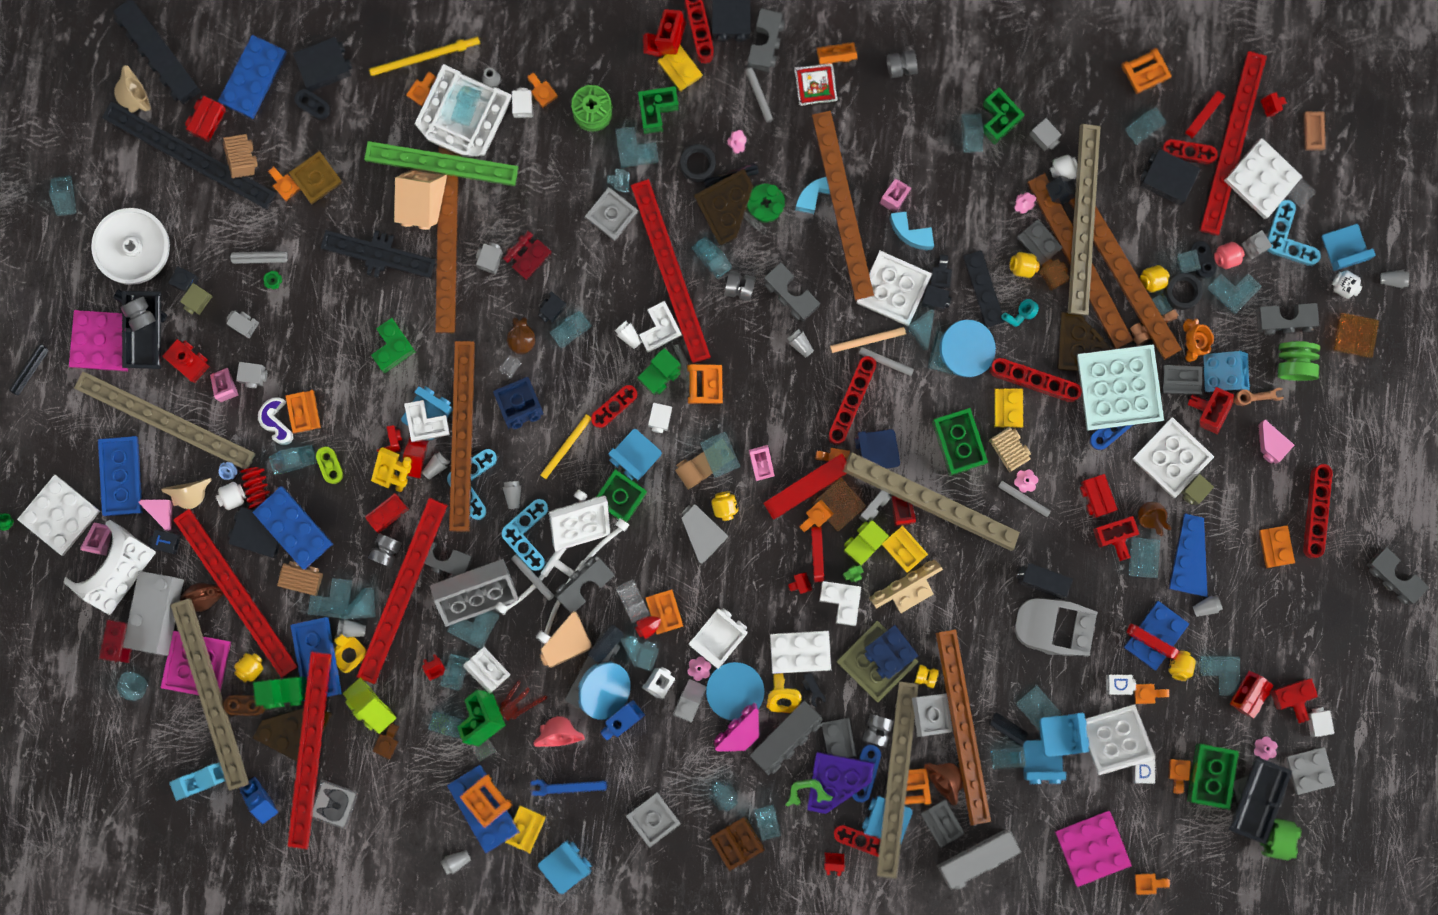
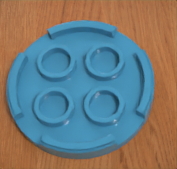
M974 320L955 322L941 337L939 345L941 359L948 369L957 376L973 377L980 375L991 366L995 357L996 347L994 338L988 328L980 322Z
M610 661L598 665L595 664L589 668L578 686L580 688L578 702L580 708L584 713L595 719L610 718L623 708L630 694V678L626 670Z
M738 662L727 663L716 669L710 676L706 688L707 700L712 710L720 717L727 720L738 719L746 706H751L755 702L758 709L760 708L764 698V685L761 677L752 667Z

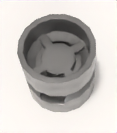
M914 50L903 51L902 55L898 52L887 54V64L891 78L901 77L903 73L906 75L918 73Z
M730 271L724 295L730 297L738 295L740 299L750 301L756 277L749 275L741 277L740 273Z
M144 296L121 307L125 317L131 318L129 325L133 332L156 321L150 311H146L148 304Z
M378 534L375 541L376 548H372L368 558L391 568L395 560L394 553H398L402 543Z
M870 714L867 723L869 729H865L862 740L886 747L889 740L887 733L891 732L894 721Z

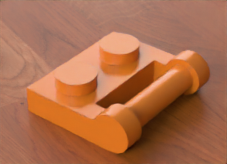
M1157 48L1150 50V53L1131 62L1126 61L1122 63V69L1127 74L1136 94L1171 78V74ZM1152 59L1155 60V64L1134 73L1133 68Z
M687 365L690 396L688 397V404H722V365ZM697 371H702V397H697Z
M926 769L909 770L906 791L923 790V795L907 796L905 804H931Z
M488 774L460 797L485 828L512 806L509 800L506 801L494 786ZM483 786L488 789L500 804L497 809L480 790Z

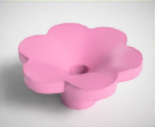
M742 130L732 132L731 138L727 141L728 145L733 148L734 153L738 154L745 149L746 137L743 135Z
M1029 192L1018 195L1014 209L1022 214L1026 213L1034 207L1035 195H1031Z
M1029 469L1019 471L1017 478L1014 480V485L1019 487V491L1022 493L1034 491L1036 488L1035 484L1038 483V477Z
M703 657L690 660V668L688 669L690 676H693L696 681L709 677V670L711 669L709 662L705 661Z
M1266 736L1262 740L1258 739L1255 741L1256 748L1254 749V754L1256 756H1260V758L1265 760L1276 757L1277 743L1271 741L1270 737Z

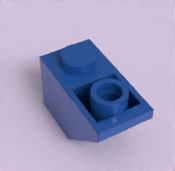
M253 777L248 781V785L240 787L239 790L249 811L264 824L276 815L278 810L257 778Z

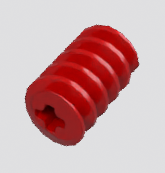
M254 467L240 471V473H245L241 479L247 481L243 484V487L249 488L245 491V495L250 496L246 501L253 503L248 509L258 508L267 499L265 496L270 493V491L263 489L268 486V483H262V480L267 477L260 475V473L265 471L264 468Z

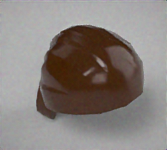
M524 317L521 320L513 318V327L507 334L508 346L514 353L526 354L535 345L534 332L527 325V318Z
M1156 501L1146 502L1140 507L1138 520L1143 527L1155 528L1159 536L1163 535V527L1168 531L1171 530L1170 525L1166 522L1168 518L1167 511L1161 503Z

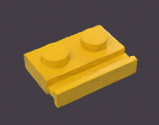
M681 45L676 55L666 54L662 59L658 60L660 66L680 92L702 77V73Z
M994 389L995 427H1023V389Z
M904 526L900 527L881 544L906 573L928 555Z
M520 805L513 820L520 833L507 840L506 843L530 853L546 817Z

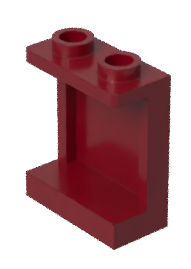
M107 620L99 659L130 662L132 649L123 648L128 623Z

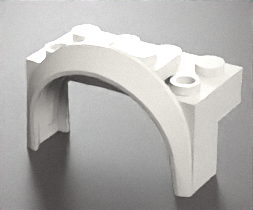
M109 520L105 524L112 532L113 542L110 553L102 567L85 582L73 583L68 578H65L64 583L81 599L111 615L137 579L138 572L143 571L156 551L135 538L120 525Z

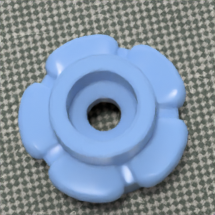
M231 462L222 463L219 467V475L224 480L233 479L237 475V468Z

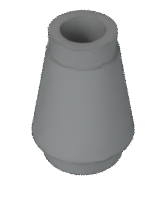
M492 68L485 69L482 76L483 84L491 88L497 87L501 81L500 74Z
M1398 270L1381 273L1380 283L1398 288L1408 287L1409 272Z
M799 329L787 338L789 344L805 358L814 351L804 332H801Z
M440 451L437 454L434 453L422 473L430 480L446 469L450 460Z
M519 481L504 482V487H502L508 509L520 508L522 485L519 484Z
M1211 595L1195 606H1192L1196 617L1219 613L1223 609L1217 595Z
M344 618V620H339L337 635L364 637L366 625Z
M465 850L445 856L441 860V864L448 875L450 873L454 874L471 859Z

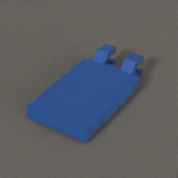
M543 779L531 781V785L539 784L541 786L540 791H531L532 795L544 796L548 793L607 789V781L548 785Z

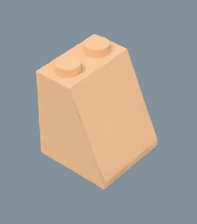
M410 170L395 177L394 222L401 223L402 226L406 227L419 226V229H430L431 226L437 224L447 175Z
M577 612L572 613L541 649L543 654L540 657L544 665H548L550 668L555 667L593 648Z

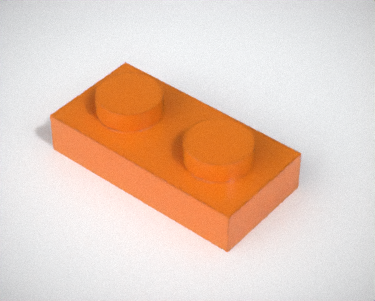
M854 43L817 48V56L820 64H831L833 62H847L857 59V51Z

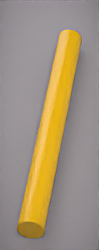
M586 414L540 476L544 479L548 478L591 421L590 416Z

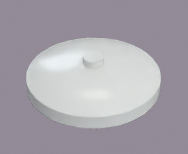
M124 208L112 212L99 223L94 232L91 247L94 261L103 274L118 283L133 285L152 279L162 270L169 256L170 242L165 227L155 216L141 209Z

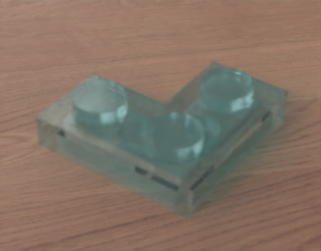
M634 127L616 129L621 168L659 162L656 142L637 145Z
M1220 274L1207 289L1232 313L1236 314L1262 286L1250 274H1247L1236 286Z
M332 578L330 597L310 595L308 615L348 619L352 580Z
M488 611L477 615L474 623L463 620L450 625L447 632L482 649L500 615Z
M1200 656V676H1219V695L1234 696L1240 687V657Z

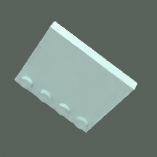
M1154 345L1077 354L1087 431L1164 421Z

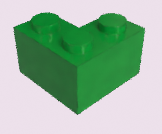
M676 86L638 92L644 134L663 131L661 113L679 110Z
M997 88L983 103V106L994 118L983 127L982 132L995 145L1022 121L1025 116L1000 88Z
M393 318L376 328L386 342V345L371 354V356L384 374L416 353Z
M664 348L637 377L638 381L653 396L657 393L660 395L667 388L666 384L670 380L674 381L681 374V364Z
M307 677L254 682L256 706L263 705L264 709L285 707L284 703L290 702V706L302 705V701L306 697Z
M477 689L464 700L470 717L457 726L463 743L480 746L503 728L505 723L493 693L489 694L486 691Z

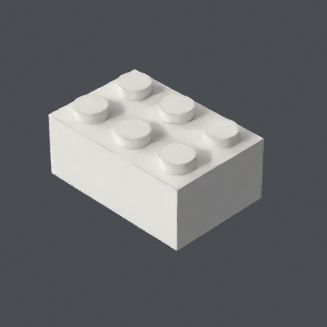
M829 631L770 634L772 674L831 670Z

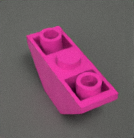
M755 702L751 706H746L741 712L742 715L738 719H733L724 733L721 732L714 739L715 750L745 751L759 737L758 707Z

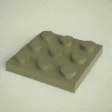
M878 621L836 661L877 703L919 662L915 658L890 679L887 680L886 677L882 679L876 671L877 665L874 661L870 663L864 655L866 652L864 648L887 631Z

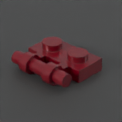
M529 231L518 238V242L512 248L509 247L506 251L507 254L502 258L506 263L513 258L516 263L512 268L525 280L552 253L538 239L531 244L529 240L533 234ZM525 246L528 250L520 257L517 253Z

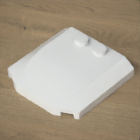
M443 64L415 125L429 142L460 156H485L512 99V95L464 76L461 72Z

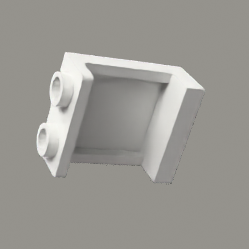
M724 608L722 610L717 609L688 644L717 669L720 668L748 633L745 631L747 627L739 620L735 623L731 619L732 614Z

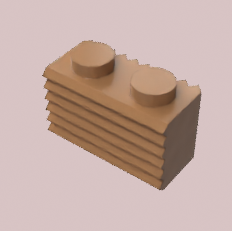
M247 134L223 137V146L231 177L238 178L254 175L257 159L256 156L251 154L253 145L252 141L248 140Z
M289 561V565L283 563L277 586L317 596L323 574L319 573V568L309 566L303 570L296 562Z

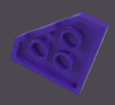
M817 752L812 779L820 782L823 790L832 796V800L818 802V793L816 789L811 787L807 810L826 814L872 782L875 763Z

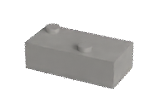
M504 559L430 585L434 602L446 627L495 609L498 602L507 605L519 600Z
M142 571L138 572L123 648L169 655L175 626L171 604L180 602L184 579Z
M1005 829L938 864L937 867L947 886L958 890L966 885V881L997 867L998 864L1021 853L1011 832Z

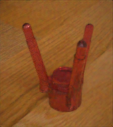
M517 681L508 696L500 704L499 710L506 720L516 719L520 714L546 700L547 696H543L517 711L518 707L516 704L530 691L527 688L512 702L510 699L521 683Z

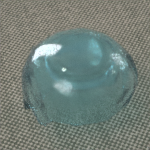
M124 672L117 683L118 693L126 700L131 701L141 699L148 687V682L144 677L133 672Z

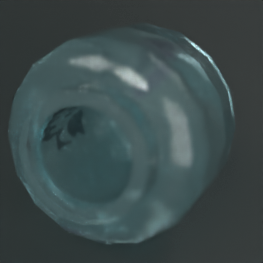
M718 782L711 788L710 800L718 810L728 812L738 804V793L730 783L721 784V782Z

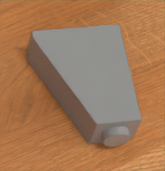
M689 505L682 512L684 515L682 521L698 562L702 565L728 538V535L696 505L691 507Z
M689 679L673 715L692 722L707 686Z

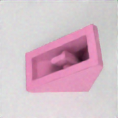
M895 178L883 195L880 204L896 213L911 188Z
M228 368L210 374L216 400L223 402L239 395Z
M768 445L749 450L748 453L756 481L774 477Z
M141 500L139 502L165 530L170 531L172 529V501Z
M93 523L81 546V550L107 556L112 534L108 526Z

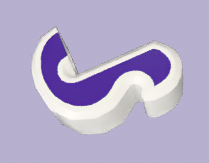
M276 397L267 400L258 412V421L267 431L275 432V435H272V439L280 445H287L293 440V432L274 416L286 404V401Z

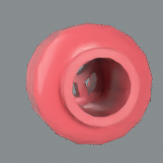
M1235 242L1223 244L1217 248L1214 254L1215 262L1224 269L1238 266L1243 261L1244 250Z

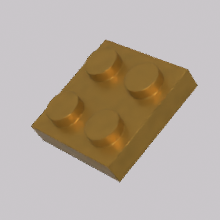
M320 151L289 172L311 204L343 183Z

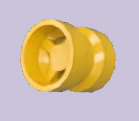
M919 665L914 683H923L927 687L934 688L939 670H930L926 666Z

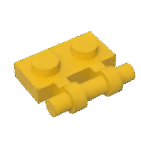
M382 447L377 456L371 481L386 488L394 484L396 485V491L402 492L403 488L407 485L408 479L406 477L412 467L410 464L411 458L405 457L403 462L398 461L399 454ZM395 470L400 472L399 476L394 474Z

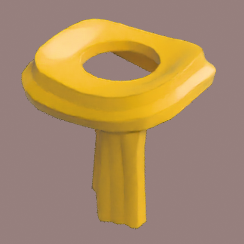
M340 635L335 639L337 644L334 648L336 663L342 672L348 673L364 659L367 650L355 637ZM346 648H353L356 651L355 660L349 663L345 662L342 658L343 651Z
M783 673L774 674V690L768 695L767 708L773 712L792 713L801 703V693L796 689L784 688L785 679ZM781 698H787L792 703L790 706L777 705V701Z

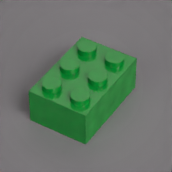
M971 408L939 417L932 421L949 476L978 468L988 463Z
M1196 744L1187 801L1230 809L1239 751Z

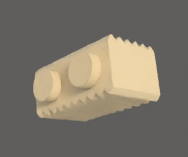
M1011 427L989 440L1009 473L1029 461V455H1031L1027 446H1022L1019 439L1021 437L1017 430H1012Z

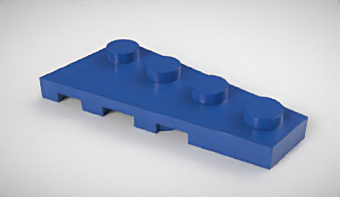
M1184 514L1169 589L1208 597L1204 518Z

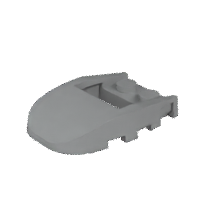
M1031 598L1026 600L1018 610L1015 633L1023 645L1045 652V654L1089 657L1098 612L1061 599ZM1058 607L1077 611L1070 649L1052 645Z

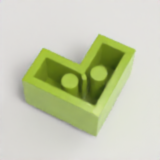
M874 521L870 523L865 522L857 530L860 534L855 539L851 537L844 544L846 547L844 552L861 566L889 537Z
M361 678L343 693L347 699L345 703L351 710H354L352 713L358 720H365L363 723L369 730L374 729L380 734L396 719L390 708L377 697L372 688Z

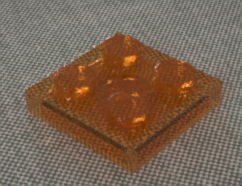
M1341 313L1333 351L1373 358L1379 320Z
M842 478L812 503L815 505L822 499L834 515L827 521L837 532L866 507Z

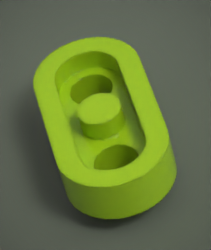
M330 447L320 448L316 453V460L325 481L330 484L339 483L343 478V471L335 451ZM325 454L330 455L329 460H324ZM333 471L337 472V476L335 478H331L330 476L331 472Z

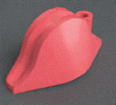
M559 716L550 719L545 725L540 726L541 735L534 741V746L553 747L569 745L585 740V737L573 728L567 718Z

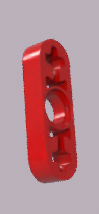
M1217 91L1185 134L1193 139L1224 99L1225 95Z
M1170 139L1162 146V150L1168 153L1169 149H1166V147H1169L1170 144L1173 145L1174 149H1179L1182 146L1180 155H1178V150H1174L1170 154L1184 161L1211 164L1218 156L1216 148L1210 145ZM1185 148H1193L1195 151L1194 156H1187ZM1199 149H1201L1200 153L1204 154L1210 151V154L1213 155L1210 159H1207V156L1202 154L1197 158Z
M626 385L592 414V424L596 428H604L637 399L635 387ZM625 390H632L633 398L630 399L629 397H627L624 400V402L627 404L623 406L621 400H619L617 397L620 395L622 399L625 396ZM615 401L620 404V409L617 412L609 410L611 402ZM604 408H606L607 412L610 415H612V417L608 418V415H606L603 418V424H601L600 422L595 423V421L597 420V415L602 416L603 414H605V412L602 411Z
M821 526L811 527L814 582H823Z
M1130 624L1126 631L1128 635L1172 660H1175L1180 652L1133 624Z
M839 825L835 828L833 835L838 842L879 857V853H876L875 848L871 846L870 850H866V848L869 846L870 838L874 839L872 843L876 845L881 841L880 838L870 836L845 825ZM842 829H846L845 833L851 835L852 831L855 832L852 837V843H848L850 839L847 837L839 839L840 836L837 832L842 831ZM859 835H863L866 838V844L862 847L857 846L855 843V839Z

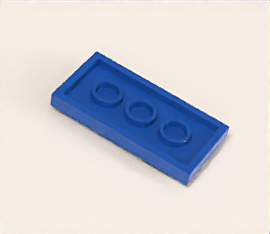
M252 35L218 102L254 119L287 52Z
M138 437L98 439L102 516L142 513V505L139 503L142 500Z
M283 486L279 487L253 511V514L303 570L309 567L333 545L330 539Z
M325 617L291 625L299 676L307 677L308 680L311 652L332 654L327 697L342 694L329 618Z
M479 765L447 785L484 852L488 853L520 832L507 810L486 828L483 827L460 798L487 775L482 765ZM483 786L480 790L497 809L500 804L488 789Z

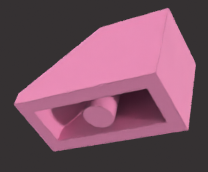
M1264 420L1259 423L1260 449L1264 454L1263 457L1270 463H1279L1292 449L1294 444L1268 421Z

